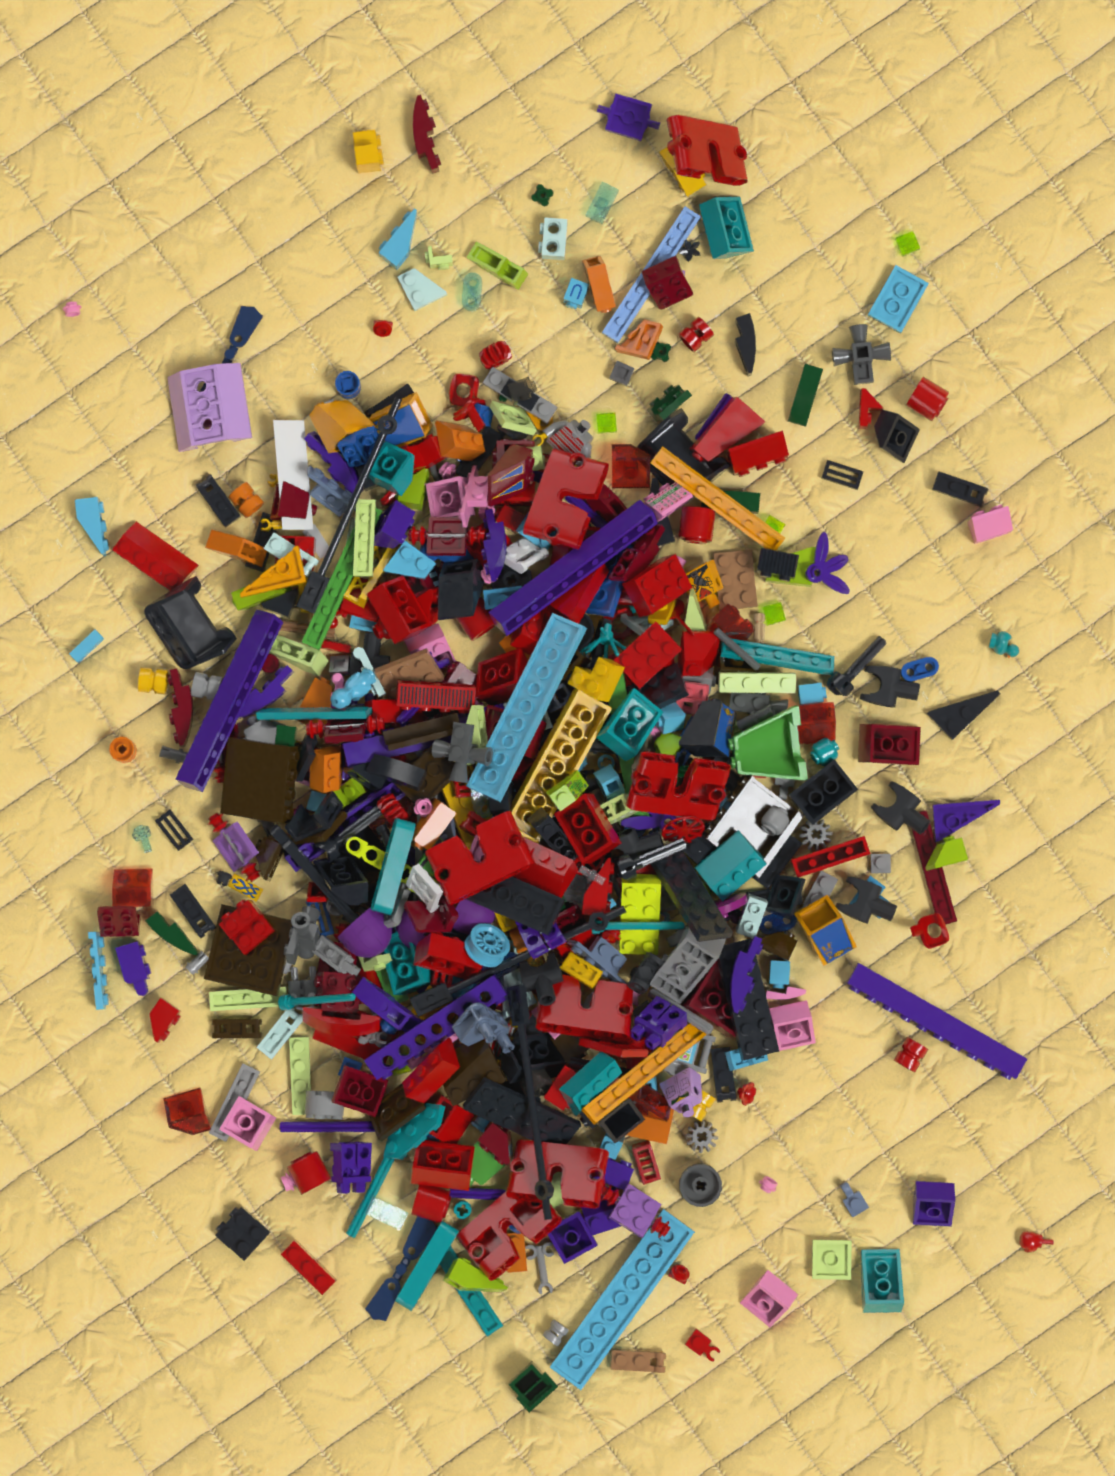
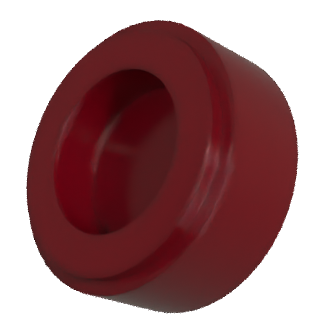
M268 654L262 670L268 674L275 673L280 666L279 659L273 654Z

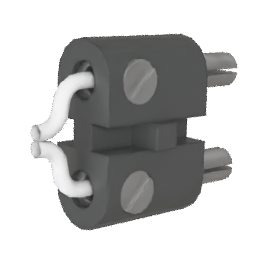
M292 967L291 981H288V994L294 998L316 995L317 987L314 986L316 967H309L310 980H298V968ZM298 1005L295 1006L297 1009H300L303 1012V1007H299Z

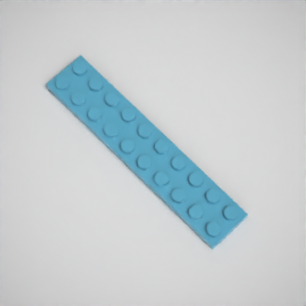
M552 613L486 747H491L493 750L492 762L489 766L477 763L466 785L468 788L496 801H502L587 630L586 627Z
M664 1209L658 1217H662L663 1223L669 1221L668 1226H670V1230L666 1236L658 1238L656 1231L650 1233V1228L550 1365L552 1370L580 1390L585 1386L695 1233Z

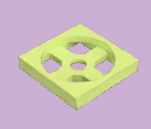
M495 401L491 402L489 407L503 428L529 435L535 434L537 429L524 409Z

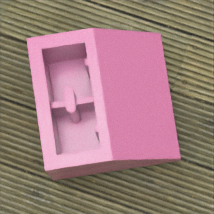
M1002 504L992 507L987 513L984 510L976 512L968 521L974 544L1013 531L1009 507H1003Z
M439 623L427 628L417 636L404 640L410 655L427 648L437 661L448 658L450 665L455 662V658Z

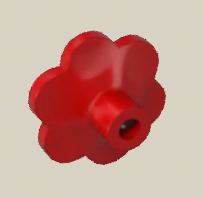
M753 1082L744 1084L742 1088L740 1087L737 1090V1094L740 1095L739 1098L744 1106L748 1103L751 1104L754 1100L756 1088Z

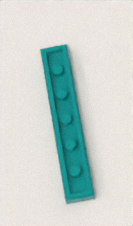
M732 639L760 664L830 676L834 673L835 656ZM721 641L720 657L743 660Z
M331 707L263 708L256 712L258 720L366 719L372 714V707H345L343 709H333Z
M451 1246L440 1263L445 1273L448 1272L453 1260L459 1258ZM456 1289L487 1337L503 1326L481 1291Z

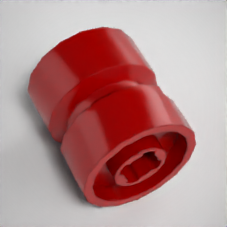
M698 316L690 323V328L685 327L678 336L692 352H696L702 346V342H707L714 336V333L707 323ZM695 330H697V332L700 334L699 337H698V335L694 332Z
M907 1037L902 1045L903 1051H898L894 1061L915 1073L920 1065L919 1059H923L929 1049Z

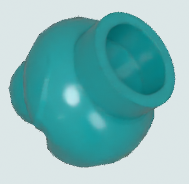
M1001 631L998 634L992 633L989 648L994 649L996 654L1003 655L1007 653L1008 659L1019 654V647L1017 645H1008L1009 640L1012 639L1009 633L1006 631Z

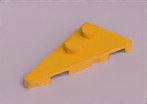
M295 546L286 556L280 558L274 566L268 568L257 580L244 588L240 593V597L244 598L307 583L299 546Z

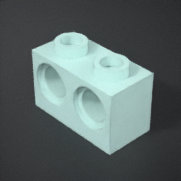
M545 218L544 223H540V234H543V242H539L538 253H542V259L565 260L567 219ZM550 226H557L559 230L553 234L548 231V228ZM554 244L557 246V250L549 252L546 249L547 246Z
M748 893V902L743 906L739 922L736 926V933L753 938L758 932L768 902L764 898Z

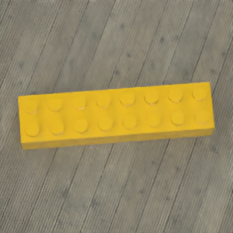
M574 688L511 803L510 811L522 836L536 843L540 841L541 836L527 819L541 807L551 818L553 817L557 808L546 792L570 774L579 770L612 709L607 704L592 698L577 688Z

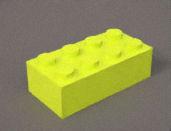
M637 874V877L631 880L622 878L621 906L624 905L627 912L620 915V922H659L661 881L657 875ZM620 930L619 952L621 954L646 955L647 952H651L654 955H658L659 930Z

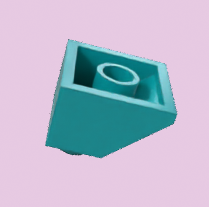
M385 442L381 447L369 478L374 484L402 496L412 482L414 455L391 443Z

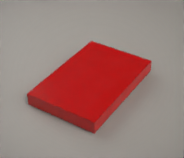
M580 1038L579 1040L580 1046L619 1057H648L647 1049L623 1042L593 1038Z

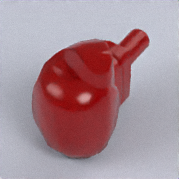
M1024 1231L1020 1236V1246L1027 1253L1035 1252L1037 1248L1042 1247V1244H1054V1240L1043 1239L1042 1234Z

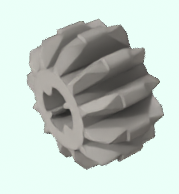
M823 819L819 825H817V822L812 825L809 821H806V825L809 828L801 827V830L806 832L800 834L801 838L806 837L802 844L804 845L809 842V850L813 847V844L815 845V851H819V844L825 849L826 844L823 841L831 842V839L826 836H830L833 833L826 832L830 825L828 824L823 827ZM812 830L820 831V839L812 838Z
M702 1120L701 1127H699L695 1121V1130L690 1126L688 1127L693 1133L685 1134L686 1137H692V1140L687 1141V1145L695 1143L692 1150H696L697 1146H699V1153L703 1152V1146H705L706 1151L709 1152V1143L713 1147L716 1146L711 1140L718 1139V1136H712V1133H715L717 1129L709 1130L712 1126L711 1122L704 1127L705 1120ZM706 1132L707 1135L705 1136L707 1139L699 1142L697 1140L699 1138L697 1133Z

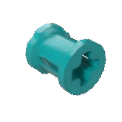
M459 1201L454 1207V1213L460 1219L468 1217L472 1210L471 1205L467 1201ZM462 1205H466L465 1208L468 1209V1212H465L464 1215H461L460 1211L457 1210Z

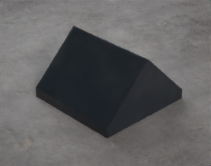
M776 874L767 898L768 904L765 911L792 920L806 879Z

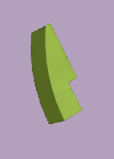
M477 241L467 256V259L519 290L528 276L524 268Z

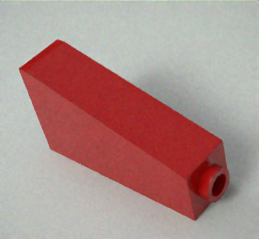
M732 397L690 448L693 452L692 456L699 462H708L763 425L765 420L739 397Z
M606 563L549 604L547 607L550 612L579 624L609 572Z

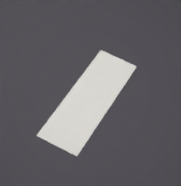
M273 420L279 495L281 496L283 481L310 494L309 477L307 475L306 441L304 440V420ZM311 496L309 498L306 519L281 517L282 530H313Z

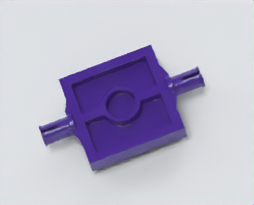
M615 94L610 108L598 105L597 113L607 115L608 121L605 131L642 141L647 127L659 130L661 123L650 120L651 103L620 94Z

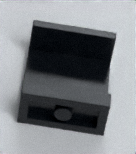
M331 791L326 794L313 815H309L302 804L298 805L293 817L286 824L285 829L295 842L329 829L344 805L336 794Z

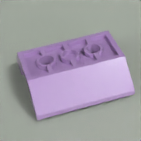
M241 363L213 364L179 371L167 377L179 452L198 449V446L227 440L235 442L252 438ZM200 382L206 383V389L203 392H199L197 388ZM207 419L212 421V426L209 429L203 427V423Z

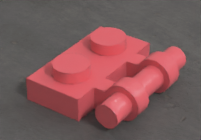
M685 681L689 695L676 701V703L684 713L692 714V717H694L700 704L703 701H708L709 685ZM684 701L691 702L692 707L685 706Z

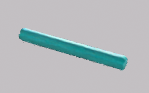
M383 1158L346 1232L348 1236L356 1237L395 1159Z

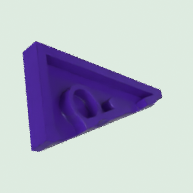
M1000 800L932 805L935 842H939L999 806Z

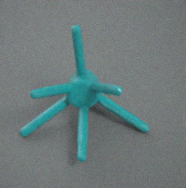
M606 623L604 628H600V637L581 649V652H585L588 655L601 643L604 645V658L608 659V645H611L616 656H619L616 646L623 651L626 647L613 638L612 625Z

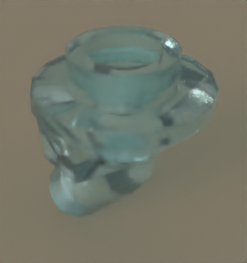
M137 826L133 830L132 837L136 842L141 840L145 853L152 851L148 838L151 836L149 826Z

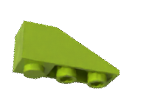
M465 1258L453 1260L443 1279L444 1282L463 1291L503 1292L508 1288L499 1278L490 1281L479 1267L475 1268Z

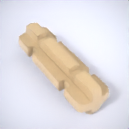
M763 613L754 614L755 643L765 644L763 642L765 639V624H763L765 614Z

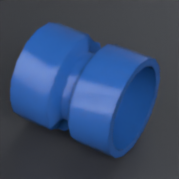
M343 371L336 377L335 386L342 398L347 400L354 399L360 394L361 383L354 372Z

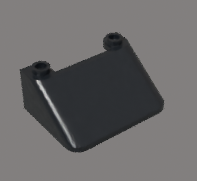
M682 408L664 419L637 446L636 454L649 471L657 477L662 486L667 483L669 485L675 483L674 480L650 463L662 446L712 483L731 465L723 457H717L711 462H699L692 456L693 452L690 448L694 443L682 430L688 423V416Z
M197 576L186 580L147 605L144 609L145 617L176 664L182 669H190L226 653L237 639L234 633L227 627L217 630L194 596L201 590V583Z

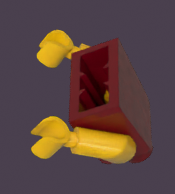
M274 473L270 474L271 479H276L274 482L267 481L270 487H275L270 519L273 521L261 520V523H268L267 528H261L263 532H268L271 528L282 529L281 517L306 519L310 498L309 492L283 481L280 496L278 476ZM311 504L312 516H314L317 512V505Z

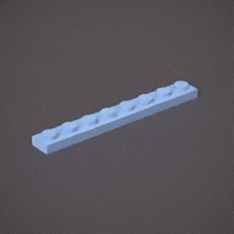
M684 207L643 270L677 255L701 216ZM642 272L602 331V334L617 344L650 296Z

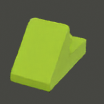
M351 778L339 790L333 792L344 805L342 808L344 809L366 791L359 782Z

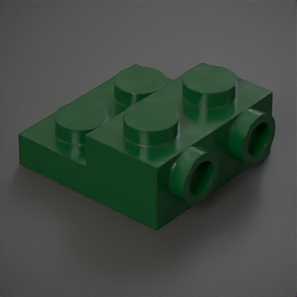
M671 384L663 391L664 395L660 399L656 397L649 403L651 407L647 411L656 422L662 421L689 399L692 394L688 390H683L679 384L674 387Z

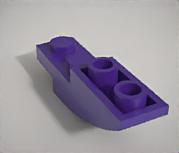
M315 431L308 433L304 438L308 447L322 455L321 458L326 463L332 464L328 469L331 477L335 481L341 482L345 486V490L353 494L360 478L355 466L350 467L341 451L328 453L320 436Z
M493 509L485 510L486 518L483 519L485 530L489 529V533H486L487 540L483 541L485 548L481 549L483 561L487 560L488 562L484 564L486 575L490 574L491 581L494 582L500 575L505 562L507 540L503 522L496 523Z
M288 665L285 668L282 666L275 673L276 678L272 682L269 680L263 685L261 693L256 688L253 691L251 690L238 719L253 715L278 700L286 692L282 684L294 671Z
M753 936L747 952L738 951L734 961L730 980V1000L732 1011L736 1014L739 1011H743L747 1003L744 1000L747 993H751L755 984L752 982L753 978L748 976L747 973L752 972L756 963L753 959L756 954H760L763 944H761L762 939Z
M364 976L352 991L366 1006L399 1031L407 1032L423 1021V1019L395 1001L394 997Z

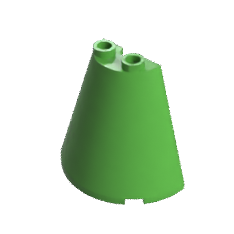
M791 706L728 739L729 750H732L733 756L730 757L731 768H736L737 773L743 775L808 780L806 761L801 757L797 725H801L799 706Z

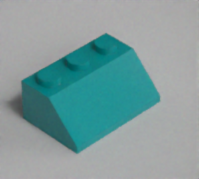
M715 197L699 204L713 259H726L754 251L740 197Z
M738 830L696 865L695 869L715 894L724 901L767 863L756 848Z
M600 1051L559 1090L573 1114L577 1116L582 1112L583 1107L620 1077L622 1071L615 1059Z

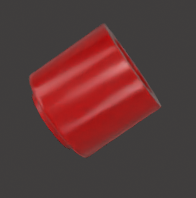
M923 376L905 406L926 419L933 421L934 417H938L948 401L949 391Z
M682 507L679 539L692 544L712 542L716 512L703 507Z
M479 597L474 616L455 618L471 642L495 627L489 614L491 609L485 610V603L482 597Z
M310 1151L291 1161V1165L287 1166L301 1195L331 1179L318 1151L313 1153Z
M419 1185L411 1215L441 1223L443 1218H446L452 1196H449L450 1189Z

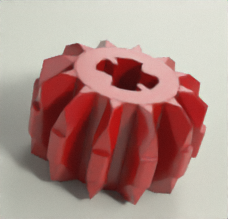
M498 341L483 348L479 353V357L485 369H492V367L498 368L512 358L509 345L505 341Z
M393 794L384 795L377 802L378 808L392 826L396 818L402 820L408 818L406 810Z

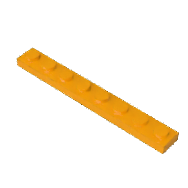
M663 446L650 462L765 549L776 551L785 540L784 536Z
M689 1023L666 1042L663 1048L659 1047L583 1107L582 1112L595 1125L707 1034Z

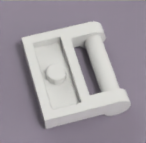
M523 537L507 547L504 564L522 574L534 563L546 559L549 553L546 548H539Z
M420 864L413 866L406 886L419 896L427 906L426 909L432 913L439 907L438 902L443 891L429 876L428 872Z

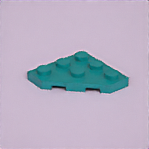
M424 1103L425 1110L387 1138L383 1157L398 1160L406 1158L408 1156L407 1153L413 1147L417 1148L427 1139L426 1136L432 1130L436 1131L441 1126L445 1106Z

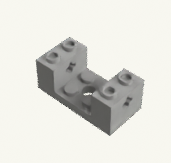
M687 926L678 945L669 956L667 954L662 956L661 959L665 962L653 977L650 985L681 1004L717 961L726 939L697 942Z

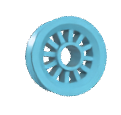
M483 923L476 925L472 929L471 934L467 936L465 950L476 963L485 967H496L502 963L504 956L508 954L510 942L502 930L491 924Z

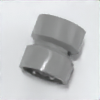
M196 672L193 679L191 696L198 698L206 696L208 700H213L223 677L212 675L209 678L207 674Z

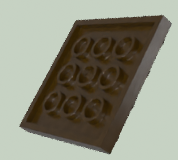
M221 904L204 979L278 996L287 960L286 955H284V947L286 944H289L290 929L294 928L291 920L263 914L275 931L247 955H244L219 925L224 914L228 912L233 913L237 908Z

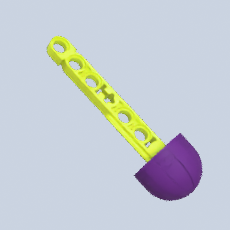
M351 837L347 840L346 849L350 854L358 858L362 857L365 862L381 870L385 852L374 846H367L368 843L358 837ZM352 840H357L360 843L359 850H350L349 843ZM370 849L375 850L377 853V858L373 861L366 858V852ZM405 864L404 871H405L406 868H407V869H409V874H410V872H411V870H412V867H410L409 865ZM408 877L401 879V882L406 884ZM466 899L453 904L459 915L453 929L462 934L470 935L476 925L483 923L492 924L495 914L493 911Z

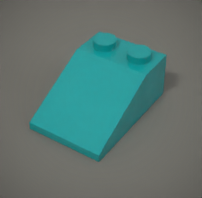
M633 688L606 721L596 738L623 760L627 761L638 754L663 714V711Z
M398 932L392 934L390 943L382 952V955L390 953L392 959L391 962L386 964V970L393 995H408L431 985L433 970L413 965L416 946L409 942L410 948L405 946L399 939Z
M900 1249L861 1250L863 1313L902 1312L904 1295Z

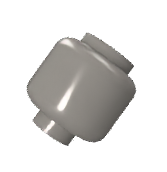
M782 807L769 808L761 819L762 829L771 836L782 834L790 822L787 816L788 812Z

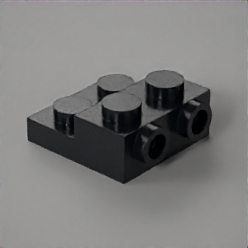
M241 1206L240 1209L235 1207L229 1214L231 1218L227 1223L221 1222L215 1229L217 1231L215 1236L245 1261L271 1232L245 1207Z

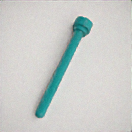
M596 918L595 922L601 923L602 920H600V918ZM608 922V926L604 930L684 929L685 924L684 922ZM592 929V934H600V932H604V930L595 931Z
M353 993L294 998L288 994L279 997L278 1005L281 1010H291L296 1005L354 1001L356 996Z

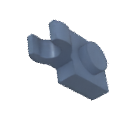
M847 1182L840 1185L847 1197L842 1201L852 1217L869 1208L859 1190L853 1193Z

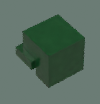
M533 1361L509 1381V1386L518 1395L516 1399L529 1413L558 1387L553 1379L546 1372L542 1373Z

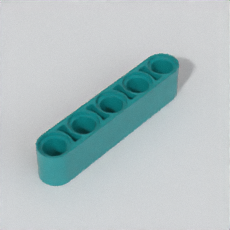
M398 818L394 820L371 904L372 911L391 915L415 831V823Z
M444 1221L441 1222L395 1302L410 1311L413 1310L459 1230Z

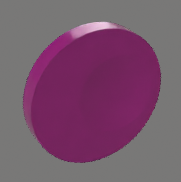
M737 893L730 895L724 901L717 899L714 902L723 917L726 918L728 917V912L745 905L748 902L746 893Z

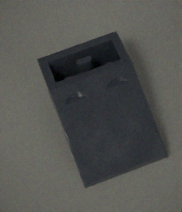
M478 559L443 563L439 575L438 620L474 616L484 584V580L481 577L483 567Z

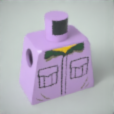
M688 1067L660 1083L664 1096L672 1109L682 1113L684 1117L694 1115L693 1107L702 1101L701 1076L698 1072Z

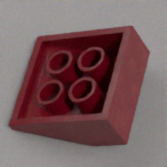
M716 961L692 989L682 1006L713 1025L715 1030L727 1038H733L736 1036L718 962Z

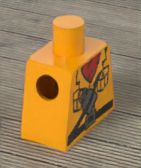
M714 560L708 561L686 573L693 587L692 589L696 593L698 602L705 599L710 609L720 604L715 593L723 589V584Z

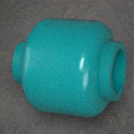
M822 738L811 746L810 756L817 765L826 766L838 758L837 751L839 746L835 740L831 741L828 738Z

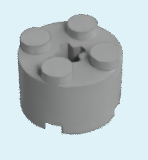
M306 1091V1118L343 1120L344 1106L331 1102L334 1092Z

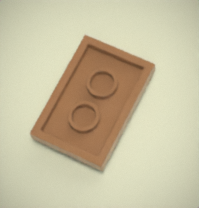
M752 550L713 553L714 561L723 584V589L717 592L720 602L719 611L758 607Z
M427 648L375 668V675L391 700L396 699L397 680L440 682L444 680L443 673Z

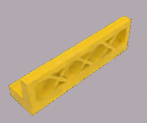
M400 544L394 549L387 548L383 553H379L378 546H374V552H376L374 559L378 558L379 563L377 567L373 568V577H370L366 583H362L360 577H354L343 598L364 608L369 600L367 593L376 588L384 574L383 569L397 552ZM360 588L361 594L359 599L350 595L352 590Z

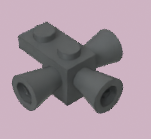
M867 324L850 326L849 329L854 343H852L850 349L832 348L833 366L852 361L854 385L874 383L873 359L891 361L890 343L887 342L872 347L871 342H866Z
M731 692L729 707L733 711L751 714L752 711H759L771 704L776 714L788 708V699L769 700L770 696H767L766 693Z
M454 722L451 744L440 739H435L433 743L432 756L434 758L449 757L448 761L455 762L449 778L450 781L468 783L467 763L475 764L477 762L489 766L492 762L493 750L491 747L478 748V744H472L474 725Z
M304 906L302 912L292 916L291 923L294 928L290 929V941L284 947L287 963L295 965L298 956L303 959H309L315 955L312 951L316 950L320 937L319 926L315 924L321 914L318 909Z

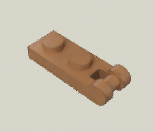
M612 1350L611 1370L665 1373L664 1359H666V1353ZM650 1358H656V1366L650 1365Z

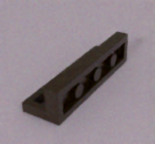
M458 713L383 731L382 735L386 751L451 736L453 723L459 722Z

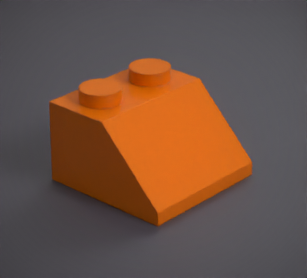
M435 421L442 457L473 461L485 452L482 434L466 425Z
M341 745L314 750L316 756L310 765V788L322 793L339 790L343 784L341 778L343 756Z

